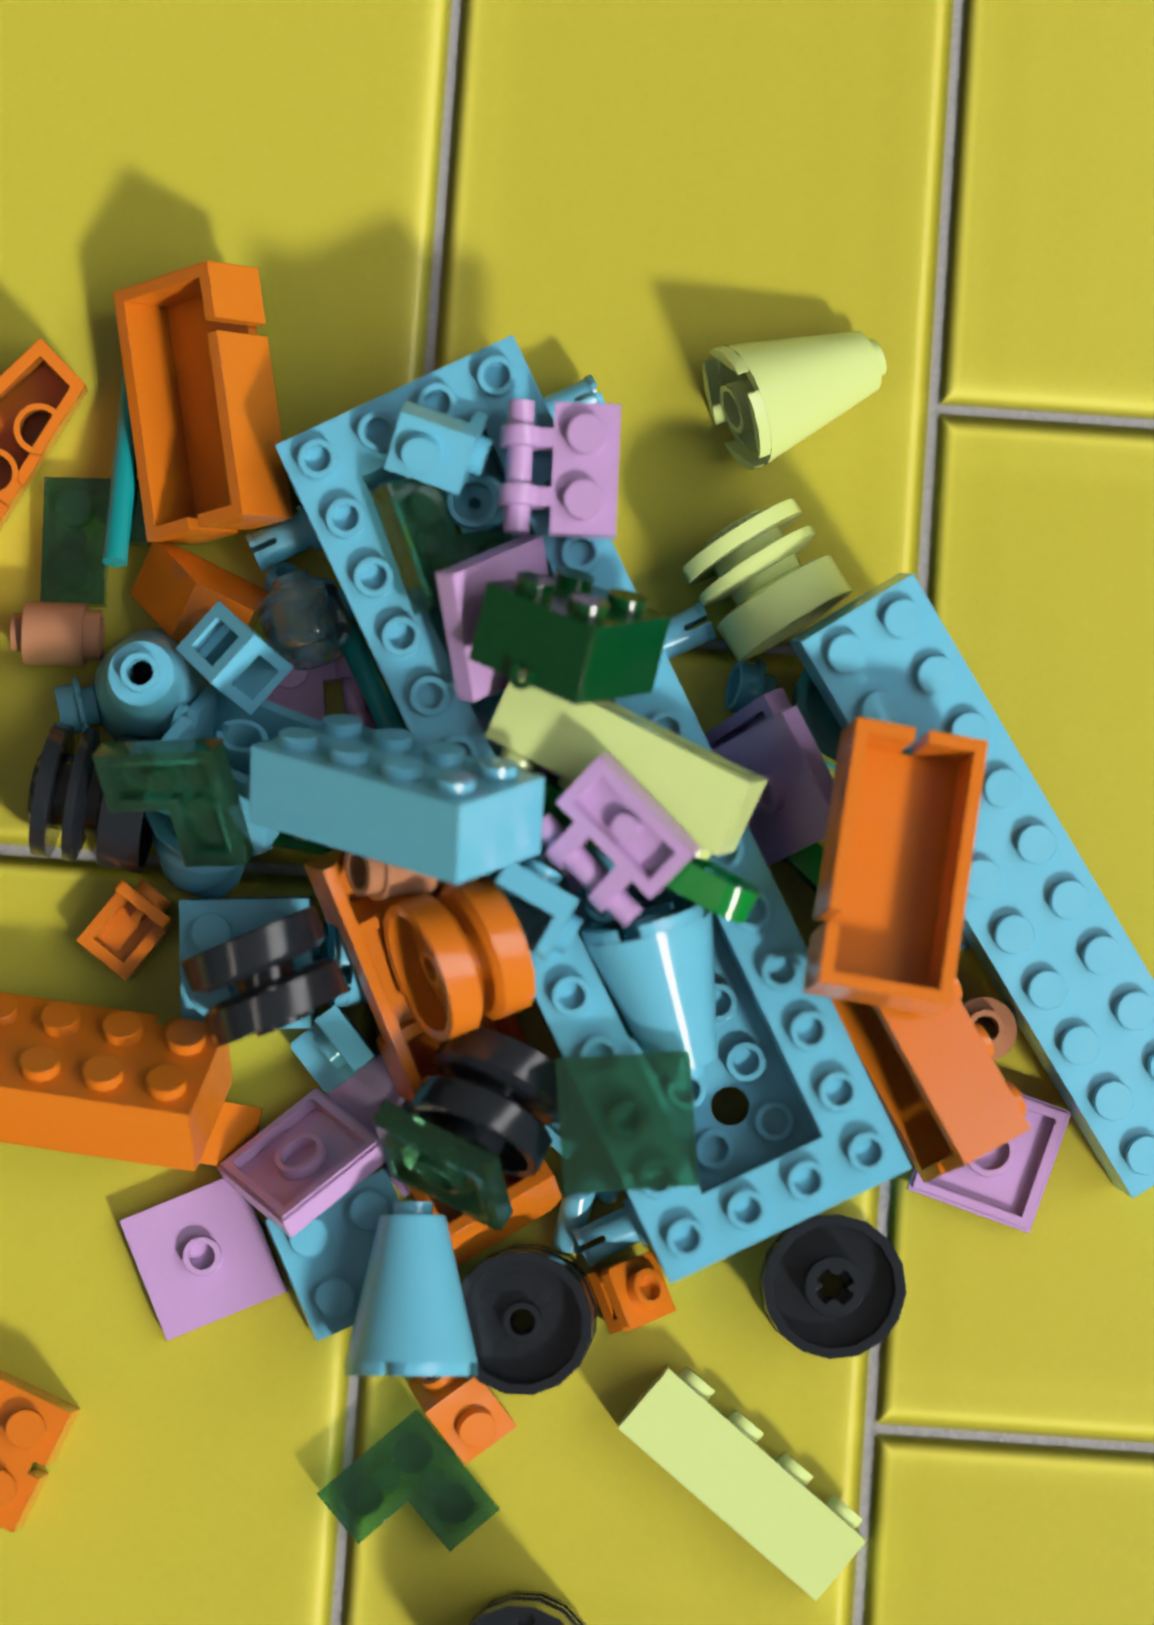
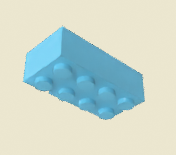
M333 714L323 717L322 724L310 728H285L278 732L277 738L251 745L249 822L457 885L541 854L545 776L518 769V762L509 758L487 757L481 759L466 755L465 748L458 744L446 742L427 744L413 740V733L408 730L398 728L376 730L362 726V719L357 716Z

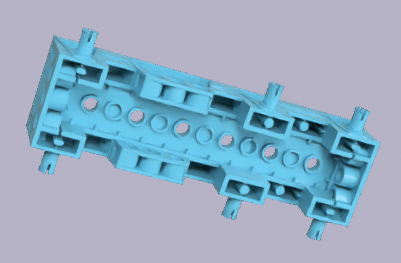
M513 335L276 444V450L300 503L295 506L297 513L293 514L292 519L271 524L252 534L248 533L245 535L262 572L268 570V567L311 547H314L316 552L322 550L333 569L384 677L407 730L413 733V740L427 744L439 742L458 744L465 748L466 755L481 759L502 757L500 752L503 746L484 736L506 688L476 702L457 700L435 573L523 535L504 533L502 520L500 524L490 526L489 532L485 535L476 537L463 535L461 538L453 540L445 539L434 529L433 522L436 514L442 509L443 500L447 498V491L386 470L384 466L400 411L406 401L470 423L476 410L489 414L483 436L494 439L483 473L493 476L500 484L505 483L506 449L500 447L501 426L508 424L509 400L529 399L535 401L534 425L554 428L555 401L605 404L601 392L597 393L596 391L598 386L591 374L585 376V379L543 398ZM533 451L532 485L551 487L553 452ZM473 498L469 501L468 506L472 510H477L481 506V501ZM530 510L529 535L543 536L549 575H554L558 567L574 568L595 577L593 585L607 591L610 589H624L636 592L611 540L549 537L550 511ZM697 602L693 604V607L671 616L653 691L651 693L610 700L712 751L669 662V659L705 642L717 639L711 621L686 631V629L706 620L705 616H707V613L702 604ZM518 766V769L526 770L525 768ZM748 825L734 852L719 856L711 854L709 858L714 863L756 886L760 893L745 923L734 922L712 912L717 1057L706 1064L708 1072L705 1075L690 1081L670 1083L668 1075H656L651 1070L584 945L581 929L589 928L588 922L593 920L585 909V904L588 902L585 890L582 889L576 893L572 892L562 870H558L555 865L549 863V859L545 856L548 849L542 842L541 854L531 858L562 876L557 887L579 899V905L574 915L584 920L565 955L553 949L546 961L535 956L534 950L552 919L500 890L517 916L529 946L535 971L536 993L534 1001L564 1065L587 1107L627 1196L626 1199L622 1200L624 1207L580 1228L572 1229L579 1246L600 1236H605L603 1242L582 1251L589 1268L595 1266V1263L642 1242L644 1247L650 1245L671 1284L912 1169L831 998L802 993L808 950ZM525 860L519 861L517 864L522 866ZM503 868L484 875L495 884ZM634 883L628 888L629 894L637 903L651 900L653 906L670 905L671 909L674 908L671 896L679 895L665 887L658 895L649 899ZM725 1087H734L742 1091L749 1104L748 1113L744 1120L732 1126L724 1125L717 1121L711 1110L713 1096L717 1091Z

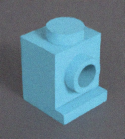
M219 600L175 648L212 685L249 715H252L294 668L265 639Z

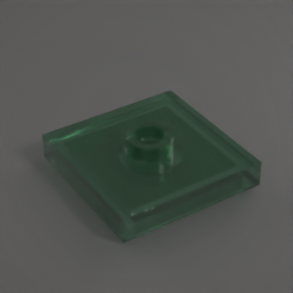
M690 1050L555 1059L564 1194L699 1186Z
M384 1100L373 1117V1121L391 1177L496 1231L497 1229L502 1231L513 1210L499 1157Z

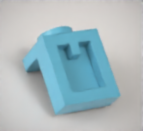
M336 1004L315 1019L316 1024L291 1043L292 1051L325 1093L332 1092L378 1057L346 1013Z

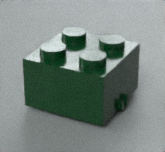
M558 567L554 575L546 576L533 572H518L516 579L487 582L469 659L509 676L511 685L516 689L523 690L532 686L574 705L651 693L671 616L647 607L648 599L639 593L624 589H610L607 591L593 585L595 577L582 570Z

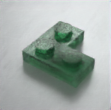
M44 477L40 601L88 603L89 607H107L108 566L101 561L111 478ZM136 479L129 546H151L152 542H147L139 480Z
M412 478L386 482L370 492L414 616L442 610L436 572L513 540L511 534L503 532V527L458 535L442 489Z
M222 738L101 743L92 755L109 813L169 811L185 867L246 865L254 853Z
M418 1408L317 1493L358 1544L407 1502L411 1504L450 1552L500 1510V1506Z

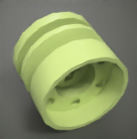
M795 499L785 500L767 509L755 510L731 523L710 538L704 548L685 564L681 570L689 585H695L716 574L718 575L719 579L714 581L699 595L698 599L702 606L714 605L731 597L737 605L724 617L717 626V629L739 663L760 655L799 632L837 606L853 591L830 555L815 558L804 564H801L796 555L805 549L816 536L812 526H805L783 536L782 532L798 520L803 513Z

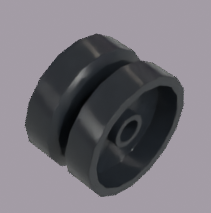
M315 905L180 961L193 993L205 995L233 983L238 991V994L210 1006L203 1016L215 1047L229 1044L254 1033L257 1034V1037L283 1028L314 1013L313 1008L351 990L337 959L326 957L300 968H296L292 958L319 947L327 937L326 930Z
M479 1026L476 1029L443 1041L433 1059V1063L440 1075L424 1077L407 1111L413 1124L438 1144L475 1164L518 1177L535 1176L553 1141L545 1126L559 1125L577 1091L572 1077L556 1062L538 1050L508 1035Z
M839 1214L812 1216L782 1230L765 1252L758 1278L761 1306L775 1331L802 1352L827 1359L858 1356L881 1343L899 1321L907 1293L903 1263L890 1240L869 1223ZM828 1272L838 1275L842 1281V1289L834 1297H825L819 1291L823 1287L819 1279Z
M515 1244L491 1253L461 1283L478 1361L477 1376L474 1377L480 1383L504 1394L535 1395L560 1385L581 1365L597 1331L598 1302L588 1276L568 1255L546 1245ZM518 1309L530 1311L535 1318V1325H529L524 1331L517 1329L512 1323L517 1317L514 1311Z

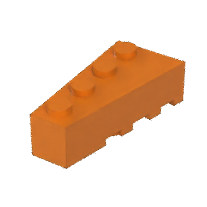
M42 338L36 341L0 376V531L88 393L86 384Z

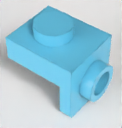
M406 401L400 411L384 469L459 495L470 474L482 476L489 459L494 439L483 436L489 414L476 410L470 423Z
M530 857L525 860L522 866L514 863L504 867L495 884L500 890L552 919L534 950L535 956L546 961L553 949L565 955L584 920L574 915L579 905V899L557 887L562 876Z

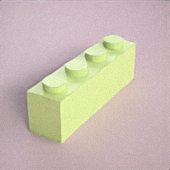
M510 681L484 736L503 746L500 755L503 758L515 760L518 762V766L535 771L539 764L560 775L557 785L564 790H567L599 755L609 752L702 848L695 857L709 860L711 854L719 856L735 851L768 779L611 700L574 705L532 686L523 690L516 689L511 685Z
M666 1366L617 1423V1428L810 1597L817 1601L867 1542L856 1530L863 1519L835 1494L825 1503L807 1488L806 1485L814 1476L784 1451L777 1460L769 1455L757 1444L764 1433L736 1408L728 1417L707 1401L715 1390L689 1367L685 1366L679 1374H676L670 1367Z

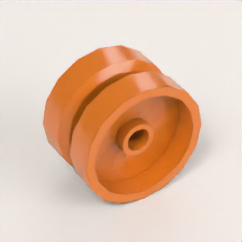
M481 875L457 885L448 883L440 887L437 899L423 893L387 908L384 918V934L391 967L405 1001L416 1020L428 1035L439 1042H443L478 1028L482 1015L494 1021L532 1005L536 988L535 971L529 946L518 918L505 895L490 878Z

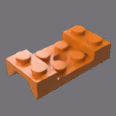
M334 849L304 864V867L327 923L338 927L381 1032V1036L375 1040L398 1096L412 1102L424 1077L440 1075L433 1063V1059L442 1042L428 1035L414 1017L401 993L385 944L384 918L388 907L420 894L383 900H372L367 895H356L351 890L345 874L344 859L346 851ZM441 881L440 886L435 891L426 892V894L437 899L440 887L449 882ZM516 1013L494 1021L482 1015L480 1027L508 1035L528 1045Z

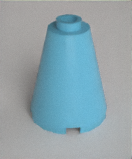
M162 628L139 630L121 638L104 654L96 669L93 689L100 723L116 741L121 734L160 741L171 728L173 715L177 707L181 703L190 706L210 683L175 649L180 642L172 639ZM149 675H152L151 679L147 683L140 685L143 679H145Z
M679 894L671 896L674 905L672 909L670 905L653 906L651 900L638 903L643 908V911L625 928L615 919L607 923L592 920L588 922L589 928L581 929L584 945L651 1070L656 1075H668L670 1083L686 1082L705 1075L708 1072L706 1064L717 1057L712 912Z
M393 1202V1214L379 1216L345 1360V1376H477L478 1361L446 1215H433V1202Z

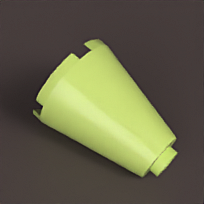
M860 331L721 345L708 351L714 358L704 361L703 379L709 409L715 425L727 422L735 440L724 443L742 467L753 470L765 466L878 391L881 387V376L885 375L887 365L884 353L876 340H868Z

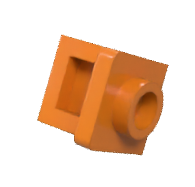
M121 878L113 888L116 890L115 894L76 941L123 980L129 982L176 925V922L164 913L172 902L144 879L134 888Z
M653 1250L587 1274L610 1335L620 1331L627 1332L676 1311Z
M415 1376L408 1384L426 1416L464 1464L470 1462L517 1427L509 1412L489 1386L480 1383L474 1376Z

